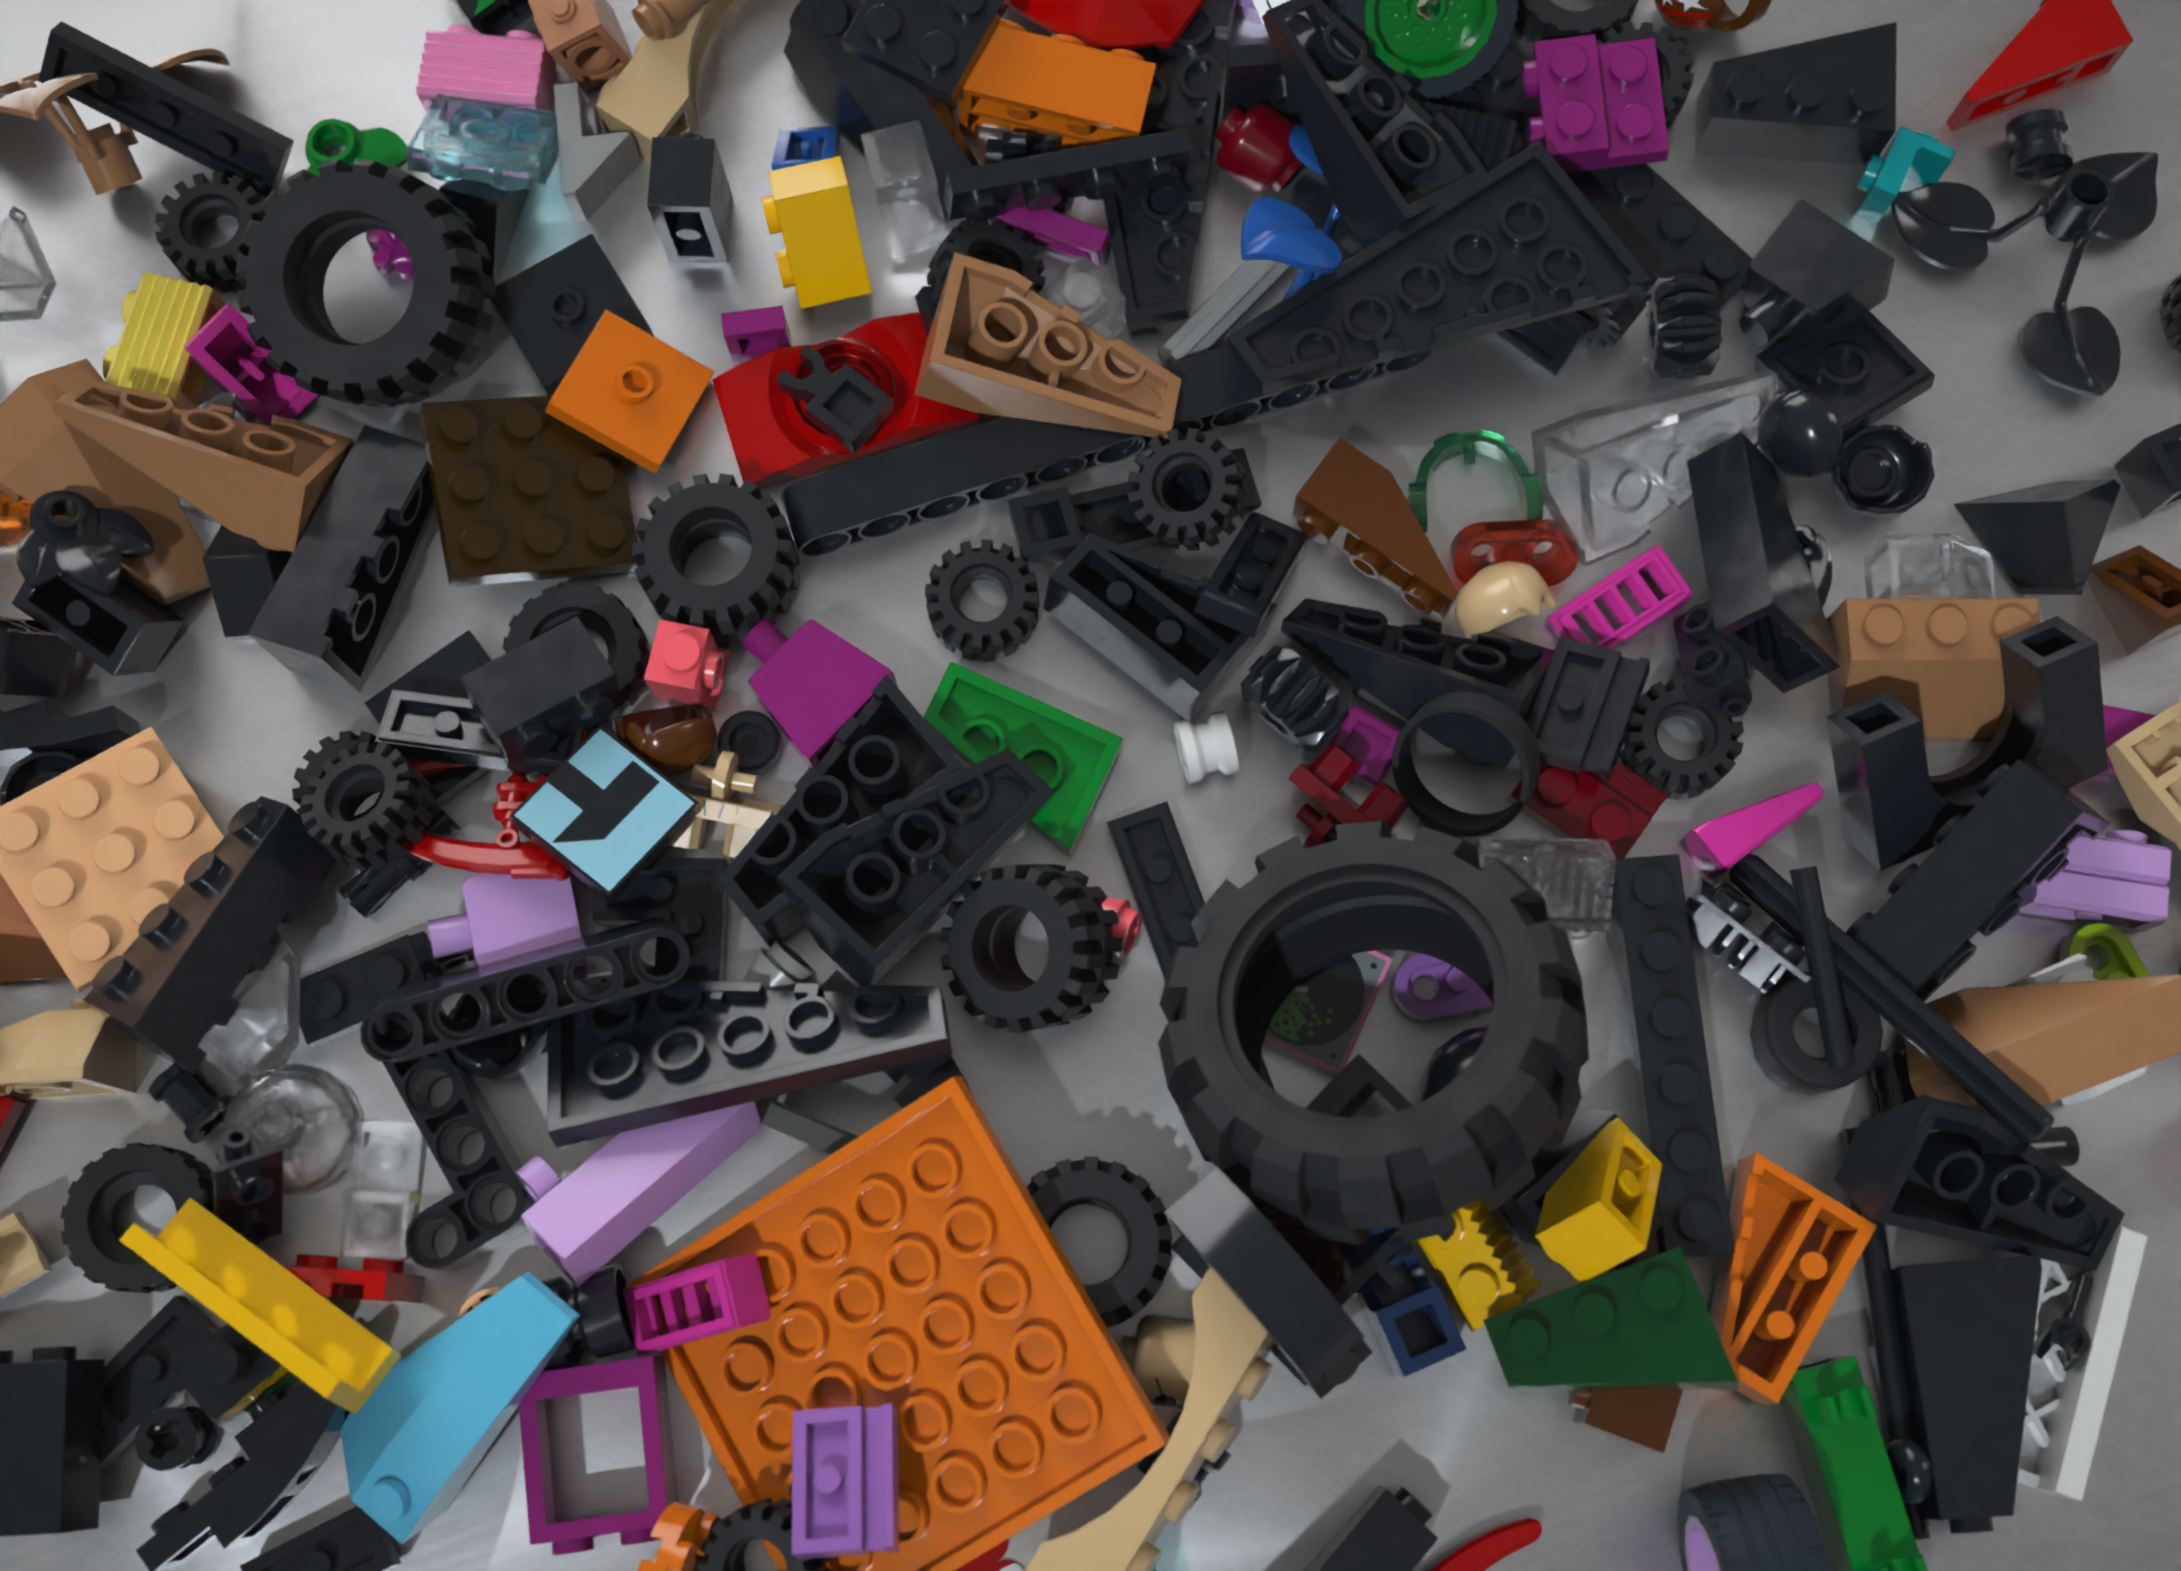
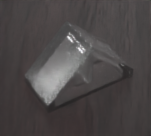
M15 206L12 207L0 223V322L41 319L56 285L55 278L26 213Z

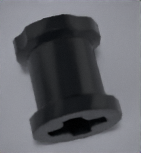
M173 1063L153 1081L148 1093L157 1103L164 1102L186 1126L184 1136L190 1143H198L221 1130L237 1113L240 1107L239 1102L232 1095L224 1096L202 1072L204 1069L202 1063L194 1075Z
M190 1406L184 1409L177 1407L159 1408L149 1413L142 1420L135 1434V1449L139 1459L147 1467L158 1471L189 1468L195 1464H203L213 1456L220 1442L217 1425L198 1406ZM174 1426H181L177 1436L185 1442L182 1450H175L179 1440L171 1434Z

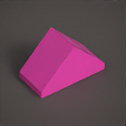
M226 303L183 348L219 387L264 425L271 426L272 415L295 419L319 394L297 386L295 378L280 374L267 362V355L271 350L255 346L247 331L250 323L230 304Z

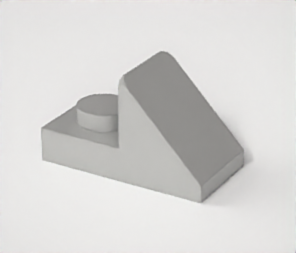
M578 82L554 85L562 194L575 222L587 221L637 167L640 162V155L630 132L602 134L596 105L586 104Z

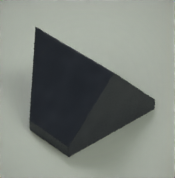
M2115 479L2056 481L1955 503L1954 505L2024 594L2081 595L2121 485Z

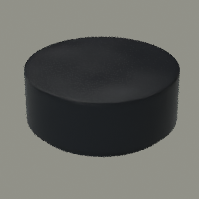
M749 710L738 712L723 723L717 736V748L719 754L723 750L738 754V772L760 776L770 771L778 763L782 755L783 741L776 724L771 718L761 712Z

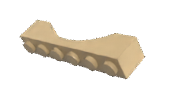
M711 0L708 4L702 5L674 26V34L669 39L660 37L653 41L644 34L638 41L634 50V56L619 76L611 77L604 84L600 92L596 108L606 133L630 132L639 155L650 162L652 137H672L678 133H694L699 126L698 93L704 62L713 39L728 15L742 0Z
M1210 1267L1192 1295L1195 1323L1193 1373L1182 1414L1164 1451L1142 1481L1111 1510L1074 1532L1041 1543L1025 1571H1152L1161 1555V1550L1154 1546L1155 1542L1168 1521L1177 1525L1184 1518L1199 1490L1191 1482L1205 1459L1214 1463L1224 1452L1236 1428L1228 1422L1242 1397L1248 1401H1252L1256 1397L1272 1369V1365L1265 1361L1275 1343Z

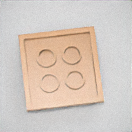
M152 726L0 806V875L79 993L92 986L95 975L105 963L116 956L123 955L140 935L138 930L143 919L154 908L170 901L185 883L183 878L189 866L201 855L212 852L223 840L224 836Z

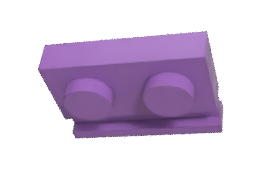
M883 1403L882 1406L863 1408L862 1405L794 1410L792 1555L797 1559L865 1555L868 1552L887 1551L888 1553L899 1552L898 1409L893 1403Z

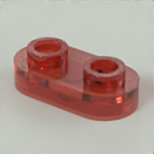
M1549 519L1473 523L1457 533L1450 547V559L1459 580L1464 584L1481 569L1489 565L1514 561L1531 565L1539 572L1548 586H1553L1561 583L1573 573L1579 558L1577 545L1569 529L1562 523ZM1542 542L1552 543L1551 548L1544 553L1533 552L1534 548ZM1486 544L1491 546L1489 551L1483 555L1475 556L1471 554L1472 550L1479 545Z

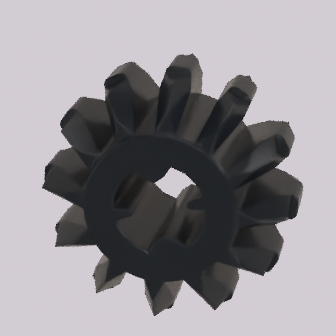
M1676 274L1672 275V278L1657 279L1651 288L1648 312L1646 313V335L1648 336L1650 366L1660 378H1675V381L1694 380L1696 376L1711 375L1716 367V363L1720 359L1719 346L1722 342L1721 300L1717 297V286L1707 276Z
M1273 646L1265 656L1261 655L1248 669L1250 673L1240 683L1243 698L1252 707L1253 712L1259 715L1266 722L1267 726L1272 727L1283 739L1289 740L1296 748L1316 752L1326 741H1331L1342 728L1340 726L1349 715L1347 698L1339 692L1338 685L1330 681L1325 676L1324 671L1316 668L1308 658L1301 657L1294 649Z

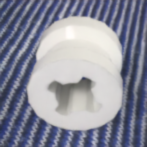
M1224 711L1211 713L1205 722L1193 724L1188 720L1174 722L1176 745L1182 768L1189 784L1200 782L1206 773L1218 770L1225 775L1239 772L1235 741Z

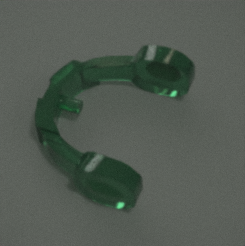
M1478 429L1477 432L1458 433L1456 431L1436 439L1433 442V448L1424 456L1420 464L1416 482L1408 484L1406 500L1424 533H1427L1426 495L1433 471L1443 462L1454 456L1463 454L1464 463L1472 465L1476 463L1475 453L1483 454L1496 459L1504 466L1507 465L1517 483L1525 525L1542 524L1544 499L1539 474H1530L1521 455L1515 448L1505 442L1503 435Z

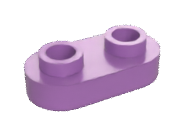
M1420 953L1408 958L1400 966L1393 978L1392 993L1395 1003L1404 1014L1416 1020L1431 1021L1493 1009V1004L1488 996L1471 978L1451 964L1429 955ZM1419 978L1430 980L1435 986L1434 998L1429 1000L1419 998L1413 990L1414 981Z

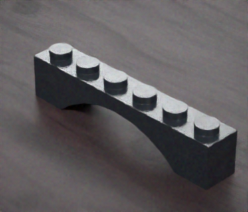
M1679 854L1614 859L1598 874L1606 938L1616 965L1629 1022L1637 1080L1641 1142L1662 1163L1650 1229L1656 1231L1660 1254L1680 1246L1686 1259L1734 1253Z

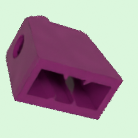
M765 619L753 627L743 641V647L762 664L748 681L754 695L808 768L812 767L814 769L837 742L835 737L851 716L856 718L873 698L872 691L886 674L898 687L895 675L888 667L814 620L805 622L788 638L769 619Z

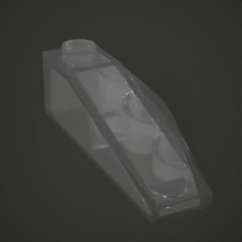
M1771 370L1760 371L1588 410L1532 431L1536 489L1578 563L1588 566L1636 546L1652 533L1648 525L1670 507L1680 510L1693 500L1687 466L1688 460L1740 432L1758 447L1757 424L1767 403L1778 395L1777 372Z

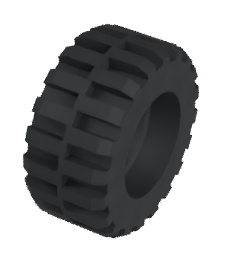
M357 158L351 166L340 159L320 163L318 167L320 176H316L304 169L287 178L290 191L282 195L272 190L261 203V207L267 211L261 223L249 221L243 237L252 240L248 256L238 255L236 274L246 278L247 287L246 290H239L237 292L240 312L254 316L255 322L248 325L247 331L255 346L271 350L267 355V362L280 374L295 378V383L299 387L315 394L358 406L362 404L375 408H395L398 401L415 404L429 398L430 391L428 388L431 386L442 389L449 387L459 379L453 367L459 361L471 365L481 351L472 342L478 329L489 333L493 315L483 311L484 298L492 299L496 297L495 279L484 274L482 266L488 265L491 262V258L486 244L473 237L472 234H474L476 226L464 211L453 206L452 199L438 189L394 166L388 168L373 160ZM370 230H388L401 238L410 255L414 278L411 299L399 322L386 334L364 344L352 343L339 336L328 318L323 295L326 272L335 254L349 240Z

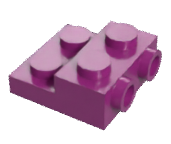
M1595 34L1534 42L1532 60L1522 62L1525 99H1536L1538 116L1529 118L1528 121L1530 145L1539 140L1565 173L1667 161L1669 145L1655 37L1597 45Z

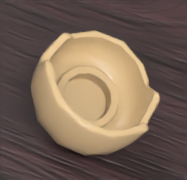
M1505 561L1481 569L1461 588L1455 607V619L1464 635L1469 639L1473 638V635L1489 632L1525 615L1536 617L1541 614V610H1553L1558 605L1545 580L1534 567L1521 562Z

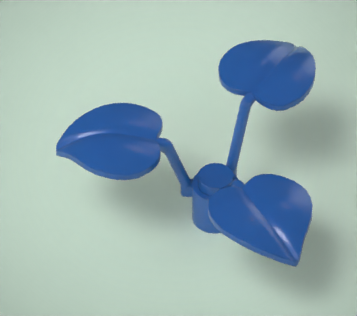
M1295 125L1288 138L1292 152L1304 165L1323 176L1304 125ZM1259 198L1250 206L1242 224V260H1271L1300 269L1281 300L1283 301L1324 274L1335 272L1339 265L1342 264L1340 263L1341 252L1332 240L1341 214L1333 202L1323 230L1315 229L1311 218L1301 209L1278 199Z

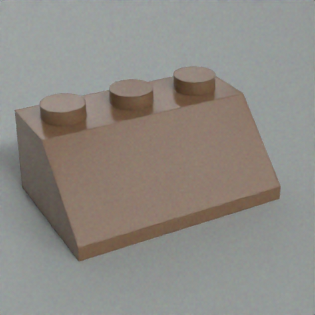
M2038 598L1845 599L1826 619L1841 666L1828 673L1831 714L1885 691L1922 720L1924 741H1991L2001 724L2006 702L2000 640L2040 623Z

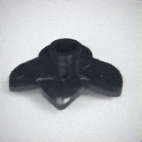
M58 490L42 495L33 503L29 519L31 531L18 545L17 565L21 574L32 588L44 586L63 574L79 586L103 597H110L114 593L121 574L122 557L133 558L150 555L154 552V544L147 529L130 514L118 509L96 508L89 499L81 494ZM68 515L74 517L75 519L71 521H61L56 519L54 516Z

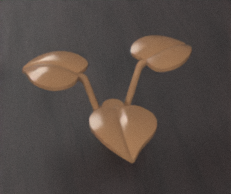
M207 48L183 50L145 63L160 72L172 66L195 61H206L230 66L224 53L216 49ZM40 71L15 74L0 79V94H9L0 99V112L30 118L38 121L44 112L73 149L96 195L143 179L128 147L138 143L133 130L120 123V132L115 133L110 122L87 130L66 95V92L78 86L99 80L96 73L62 76L46 81L39 86L35 84V81L39 79ZM53 101L58 103L75 133L51 104Z

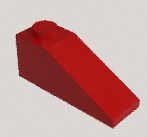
M2043 0L2038 12L1963 96L1946 121L1951 132L2109 72L2133 42L2112 1Z

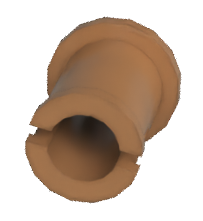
M637 0L638 6L632 10V14L639 28L649 39L653 41L660 37L669 39L674 34V26L702 5L708 4L711 0Z

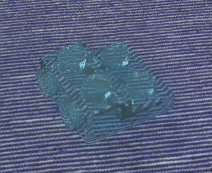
M438 93L407 146L408 170L428 173L431 177L442 181L467 179L490 183L494 188L503 191L533 190L535 183L546 184L558 158L556 113Z

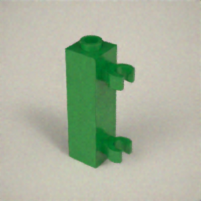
M1834 1356L1799 1366L1780 1400L1834 1571H1928L1924 1556L1919 1553L1875 1417L1877 1411L1869 1387L1865 1386L1856 1356Z

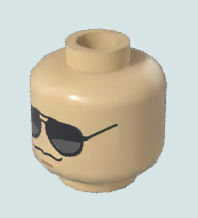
M1146 1315L1138 1324L1136 1337L1122 1336L1121 1353L1151 1405L1184 1408L1193 1373L1194 1320Z

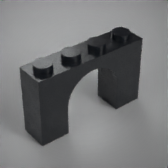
M2058 616L2000 640L2006 697L2001 724L1992 740L1979 755L1966 765L1946 774L1929 776L1922 720L1885 691L1826 716L1845 840L1882 871L1936 847L1932 841L1941 827L1957 814H1962L1965 817L1983 798L1978 793L1979 788L1987 777L2003 764H2008L2012 767L2018 759H2021L2050 773L2067 788L2074 787L2084 780L2107 771L2108 763L2098 642Z
M77 1346L33 1348L32 1362L13 1363V1350L0 1351V1537L58 1534L99 1528L105 1359L77 1360Z

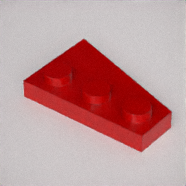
M265 1252L272 1258L273 1253ZM297 1254L296 1267L283 1266L323 1297L422 1303L425 1276L404 1274L405 1261L364 1258L362 1270L337 1269L339 1257Z

